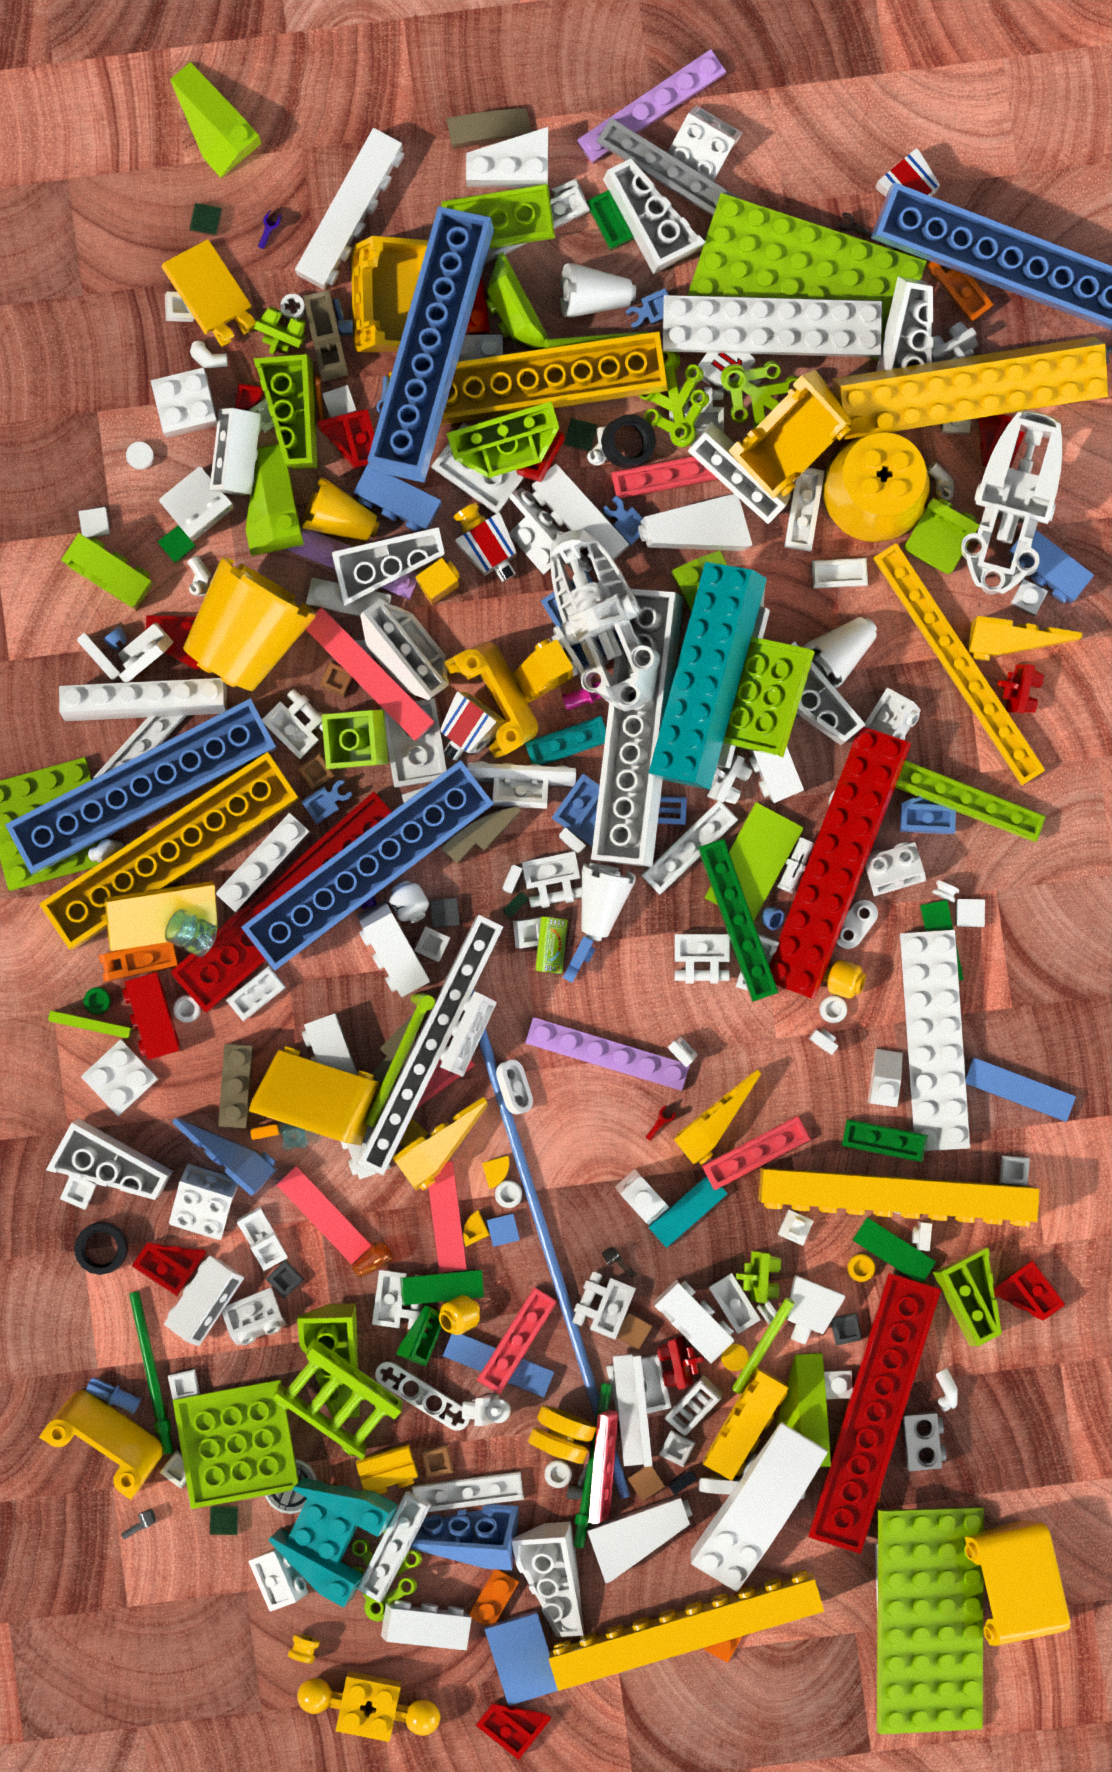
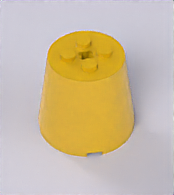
M875 433L852 439L835 452L824 472L822 497L827 513L843 532L853 538L866 542H886L903 536L919 522L928 506L930 478L924 459L912 442L894 433ZM881 471H885L886 475L890 476L886 482H881V477H877Z
M223 556L183 649L198 662L197 666L208 673L214 672L221 677L223 682L232 687L237 685L248 691H254L317 614L307 604L302 603L299 606L293 601L295 595L242 563H240L239 567L232 565L234 563L233 559Z

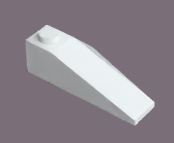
M571 1522L544 1523L512 1538L511 1542L516 1566L519 1572L523 1573L527 1579L531 1593L535 1594L540 1602L542 1612L556 1637L583 1636L584 1625L576 1548L573 1546L574 1536Z

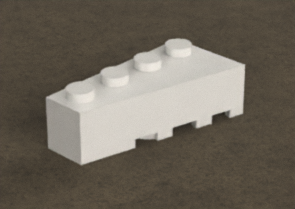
M632 159L606 171L603 181L630 228L653 274L701 251L706 242L700 235L697 236L689 227L690 224L684 217L681 218L673 209L668 199L656 190L651 180Z
M898 276L876 371L932 363L933 337L931 323L933 322V286L925 281Z
M439 527L332 552L344 606L444 555L445 552Z
M795 641L791 644L794 646H799ZM812 662L797 714L839 745H843L866 724Z
M79 1118L69 1126L46 1169L47 1171L66 1174L76 1179L88 1180L98 1185L117 1188L120 1191L153 1200L161 1195L173 1173L169 1168Z

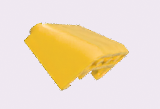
M371 236L354 246L351 254L353 344L357 352H398L429 240Z
M816 370L801 375L793 383L794 388L788 391L789 394L755 429L748 433V436L742 441L743 443L737 441L729 450L733 457L772 499L779 495L787 496L796 487L794 484L796 479L836 439L841 441L852 430L849 427L852 423L851 419L825 380Z
M487 641L479 643L443 662L449 674L461 673L466 676L467 680L480 674L503 719L507 721V723L499 727L494 742L488 746L494 759L512 752L536 736L538 732L537 720L499 648L494 643Z
M285 1046L284 1051L278 1050L251 1101L249 1111L334 1140L362 1146L368 1127L364 1123L379 1092L381 1082L373 1080L374 1074L358 1070L356 1075L299 1056L300 1050Z
M86 1390L74 1392L39 1436V1438L51 1446L62 1447L67 1445L73 1436L76 1435L119 1464L120 1467L114 1475L113 1483L115 1488L130 1500L140 1490L163 1455L160 1440L156 1436Z
M1019 1520L965 1537V1553L969 1560L977 1565H981L993 1618L988 1619L984 1626V1635L989 1645L999 1646L1060 1633L1070 1628V1617L1051 1535L1043 1522Z

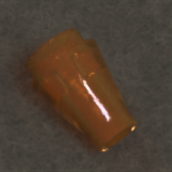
M381 1241L378 1244L373 1243L351 1266L355 1274L362 1278L367 1274L389 1266L390 1261L394 1257L388 1246Z

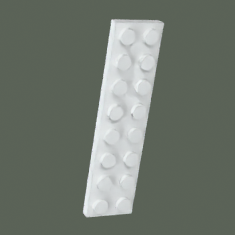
M664 295L662 351L880 357L882 301Z
M955 930L900 933L914 1133L928 1135L925 1151L970 1148Z

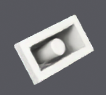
M875 1049L867 1103L891 1107L898 1106L903 1053Z

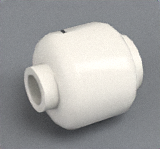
M405 881L396 885L391 890L392 894L389 897V904L400 921L416 923L425 917L424 912L429 907V901L420 885Z

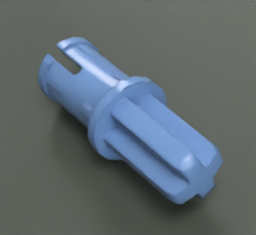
M96 1377L91 1378L86 1389L87 1392L108 1401L109 1406L114 1404L131 1412L133 1415L142 1399L119 1389V1385L117 1387L112 1386Z

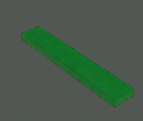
M721 839L698 847L751 1001L755 1002L778 994L779 992L725 840Z

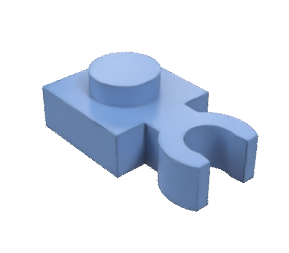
M666 288L642 298L643 307L638 308L634 306L625 311L628 316L634 313L639 315L638 320L631 323L633 329L642 327L647 319H649L652 325L663 321L664 295H669Z
M615 496L612 502L617 507L616 511L609 510L607 506L601 510L606 517L616 520L612 526L631 546L640 537L638 526L641 525L640 521L643 518L633 507L626 512L623 509L622 500Z
M343 780L337 781L333 785L331 792L328 793L325 787H322L301 801L317 825L340 810L336 802L347 801L352 797L353 794L351 792L343 796L338 793L339 787L345 784Z
M583 937L563 976L564 979L573 983L583 961L589 963L595 951V948L591 947L592 940Z

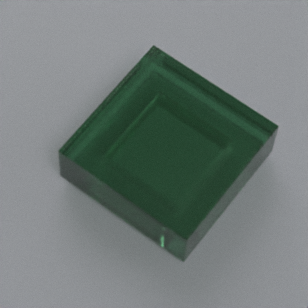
M195 203L190 231L217 236L222 209Z
M570 418L564 446L589 452L592 448L597 424Z
M519 892L503 909V913L511 919L529 899L522 892Z
M211 1506L210 1535H237L238 1506Z

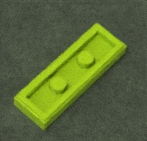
M50 1010L48 1017L49 1022L123 1038L132 1037L133 1028L52 1010Z

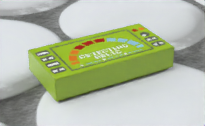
M541 917L535 971L562 974L568 920Z

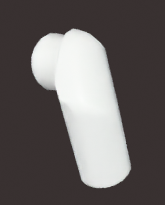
M201 340L192 343L190 354L202 367H228L227 353L212 354Z

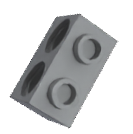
M934 1410L904 1413L902 1422L907 1469L909 1471L941 1469L942 1461H946L945 1445H940L939 1434L944 1433L942 1417H937V1413ZM928 1420L930 1422V1429L927 1433L920 1434L917 1432L916 1426L919 1421ZM925 1447L933 1450V1456L928 1461L919 1459V1452Z

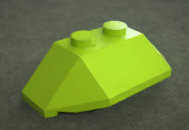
M504 252L498 254L487 288L488 299L485 300L487 307L492 315L497 313L501 321L497 325L504 338L509 337L513 344L532 350L545 349V339L549 338Z
M550 401L446 434L454 460L487 478H492L541 463L559 429L552 402Z

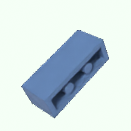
M367 464L353 492L354 496L358 498L357 501L364 507L371 509L372 506H375L382 510V516L392 521H396L398 518L406 522L405 527L414 532L429 530L442 505L440 499L392 475L371 471L369 464Z
M1035 530L1031 548L1038 553L1040 560L1036 572L1030 578L1042 587L1047 585L1053 590L1052 595L1060 602L1065 603L1067 601L1071 604L1094 574ZM1019 538L1007 552V555L1011 557L1009 559L1011 564ZM1025 555L1019 559V563L1024 568H1030L1034 565V560L1032 557Z

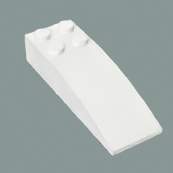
M781 1422L692 1548L691 1564L738 1592L796 1507L827 1455L828 1450Z

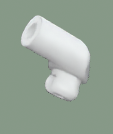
M606 426L596 428L598 444L587 455V459L591 464L601 465L607 460L601 444L603 430Z
M934 461L928 466L927 471L935 479L936 496L949 501L952 499L954 492L953 478Z
M196 555L187 562L195 574L192 584L189 585V591L194 596H203L209 588L211 573L200 557Z
M104 839L97 847L93 846L89 849V859L101 863L124 848V844L120 841Z
M945 1369L935 1376L945 1393L944 1397L938 1399V1403L942 1411L946 1412L950 1408L954 1409L957 1406L958 1388L948 1369Z

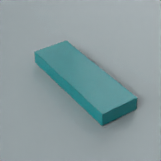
M602 716L530 740L525 743L531 763L543 766L605 744L606 727Z
M705 1176L648 1228L667 1248L728 1193L722 1187L713 1190L707 1176Z

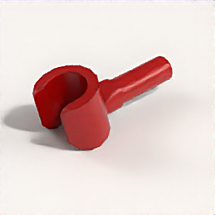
M667 1106L662 1107L658 1111V1120L645 1137L649 1141L653 1139L665 1123H669L675 1118V1112L671 1115L670 1119L663 1117L662 1112Z

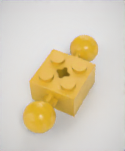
M348 1671L343 1693L332 1691L329 1684L319 1678H310L304 1681L297 1692V1700L300 1707L308 1713L319 1714L328 1707L340 1709L336 1726L337 1732L390 1742L394 1720L405 1722L411 1732L420 1736L433 1733L440 1723L439 1709L429 1700H417L410 1706L398 1704L402 1681ZM367 1701H371L372 1707L376 1709L366 1711L362 1705H366Z

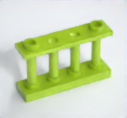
M314 1338L309 1344L306 1353L309 1361L288 1389L278 1383L275 1387L273 1398L280 1407L286 1410L290 1409L340 1444L347 1454L357 1456L362 1460L365 1457L367 1448L363 1441L383 1416L389 1415L393 1419L397 1418L402 1411L403 1400ZM322 1368L330 1374L331 1378L313 1401L308 1404L298 1397L297 1394L315 1371ZM345 1384L352 1389L353 1394L331 1420L319 1410L339 1385ZM362 1400H368L375 1405L376 1409L355 1435H352L342 1428L341 1425Z

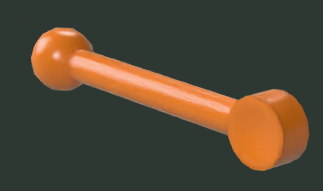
M320 375L314 376L318 415L319 420H324Z

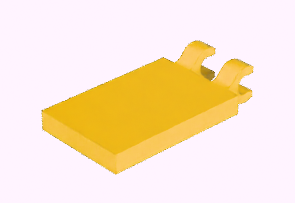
M209 239L162 264V269L205 335L212 331L219 344L223 347L231 343V338L234 337L232 330L225 325L235 319L244 335L254 330L253 326H255L256 321L251 314L247 313L251 310L252 306Z

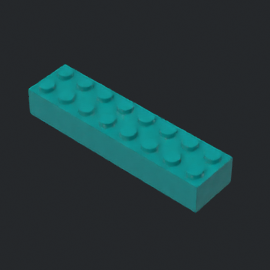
M705 562L648 772L655 777L665 781L711 790L767 581L766 577L754 570Z

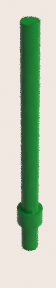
M136 1291L129 1293L156 1419V1422H154L155 1433H159L163 1455L174 1452L169 1432L172 1428L170 1419L166 1418L140 1292Z
M602 1383L595 1419L596 1426L597 1415L609 1409L612 1384ZM596 1432L591 1442L580 1510L576 1513L574 1523L577 1527L573 1546L578 1548H584L587 1528L591 1527L589 1511Z

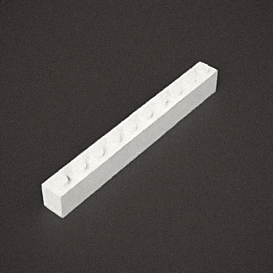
M481 915L476 916L435 1000V1006L431 1009L357 1164L379 1175H384L438 1064L441 1054L452 1035L453 1028L463 1012L464 1004L471 995L503 926Z

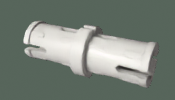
M799 837L791 859H787L785 863L788 866L777 886L778 888L791 894L794 893V889L802 872L806 869L805 865L815 845L813 842Z

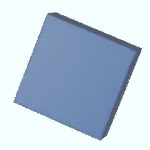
M513 1213L487 1220L493 1247L520 1240Z

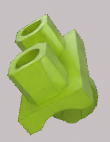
M269 306L254 326V329L265 333L262 342L271 345L269 353L275 355L278 349L288 352L289 344L298 348L301 344H304L306 335H304L306 321L292 316L288 327L280 325L278 323L283 312Z
M751 1251V1263L744 1264V1273H736V1279L744 1280L743 1290L749 1291V1301L767 1303V1300L779 1298V1284L769 1283L768 1278L769 1272L779 1273L781 1270V1259L770 1256L769 1253Z

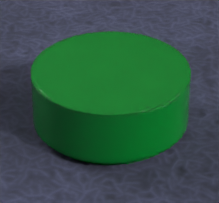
M95 987L86 992L83 1003L88 1012L100 1015L110 1009L112 998L107 990Z

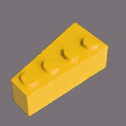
M550 638L538 643L535 646L536 651L512 674L527 703L536 700L573 679V666L557 639L551 642Z
M757 1367L702 1461L703 1465L731 1481L735 1475L740 1477L747 1465L744 1460L749 1452L753 1454L761 1440L758 1437L763 1429L769 1427L774 1418L773 1413L778 1405L782 1404L788 1393L786 1383Z

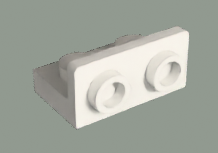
M157 623L152 624L118 653V656L124 662L123 666L126 668L119 675L124 683L129 682L174 643Z
M887 688L865 722L866 725L864 727L905 740V735L910 727L917 723L921 709L913 701Z
M272 1288L229 1304L222 1311L229 1335L236 1345L250 1344L257 1337L265 1334H275L287 1325Z
M277 1549L248 1561L270 1612L293 1604L308 1594L304 1578Z

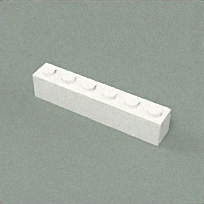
M375 128L372 129L295 268L297 276L323 290H326L328 285L332 286L339 275L337 268L341 261L346 262L353 249L350 245L354 237L359 238L366 225L363 223L367 214L372 215L379 202L376 198L380 190L385 191L392 178L389 176L393 167L398 168L404 158L405 153L402 152L401 142Z
M221 678L59 686V712L64 721L221 714L227 711V687Z
M336 1013L304 1024L306 1030L301 1032L307 1047L312 1046L315 1056L311 1057V1061L348 1073L358 1074ZM371 1126L367 1127L362 1146L341 1142L343 1149H349L352 1159L348 1160L350 1170L353 1176L358 1174L359 1179L376 1174L357 1164L372 1133L373 1127ZM389 1163L387 1169L392 1168V1166H391L390 1163Z

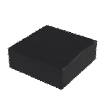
M687 1468L672 1479L668 1485L674 1495H676L694 1482L697 1477L691 1468Z

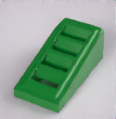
M425 1306L399 1346L396 1355L412 1363L427 1366L442 1328L439 1322L440 1312ZM429 1318L434 1319L432 1323L428 1322Z

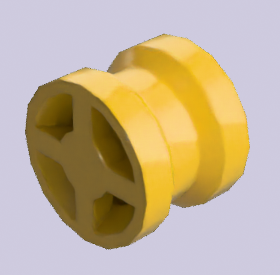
M477 503L463 508L453 516L456 522L461 523L463 534L486 521L485 516H481L478 512L479 506Z
M294 1633L292 1639L294 1645L293 1648L289 1649L287 1656L300 1662L314 1663L315 1656L313 1653L318 1648L320 1641L308 1635Z

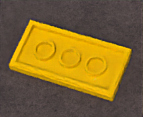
M213 881L105 898L108 942L111 951L212 935L218 930L215 885Z

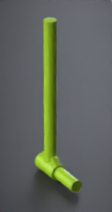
M414 993L411 996L412 1003L417 1007L364 1124L375 1127L426 1011L433 1009L435 1006V1000L430 995Z

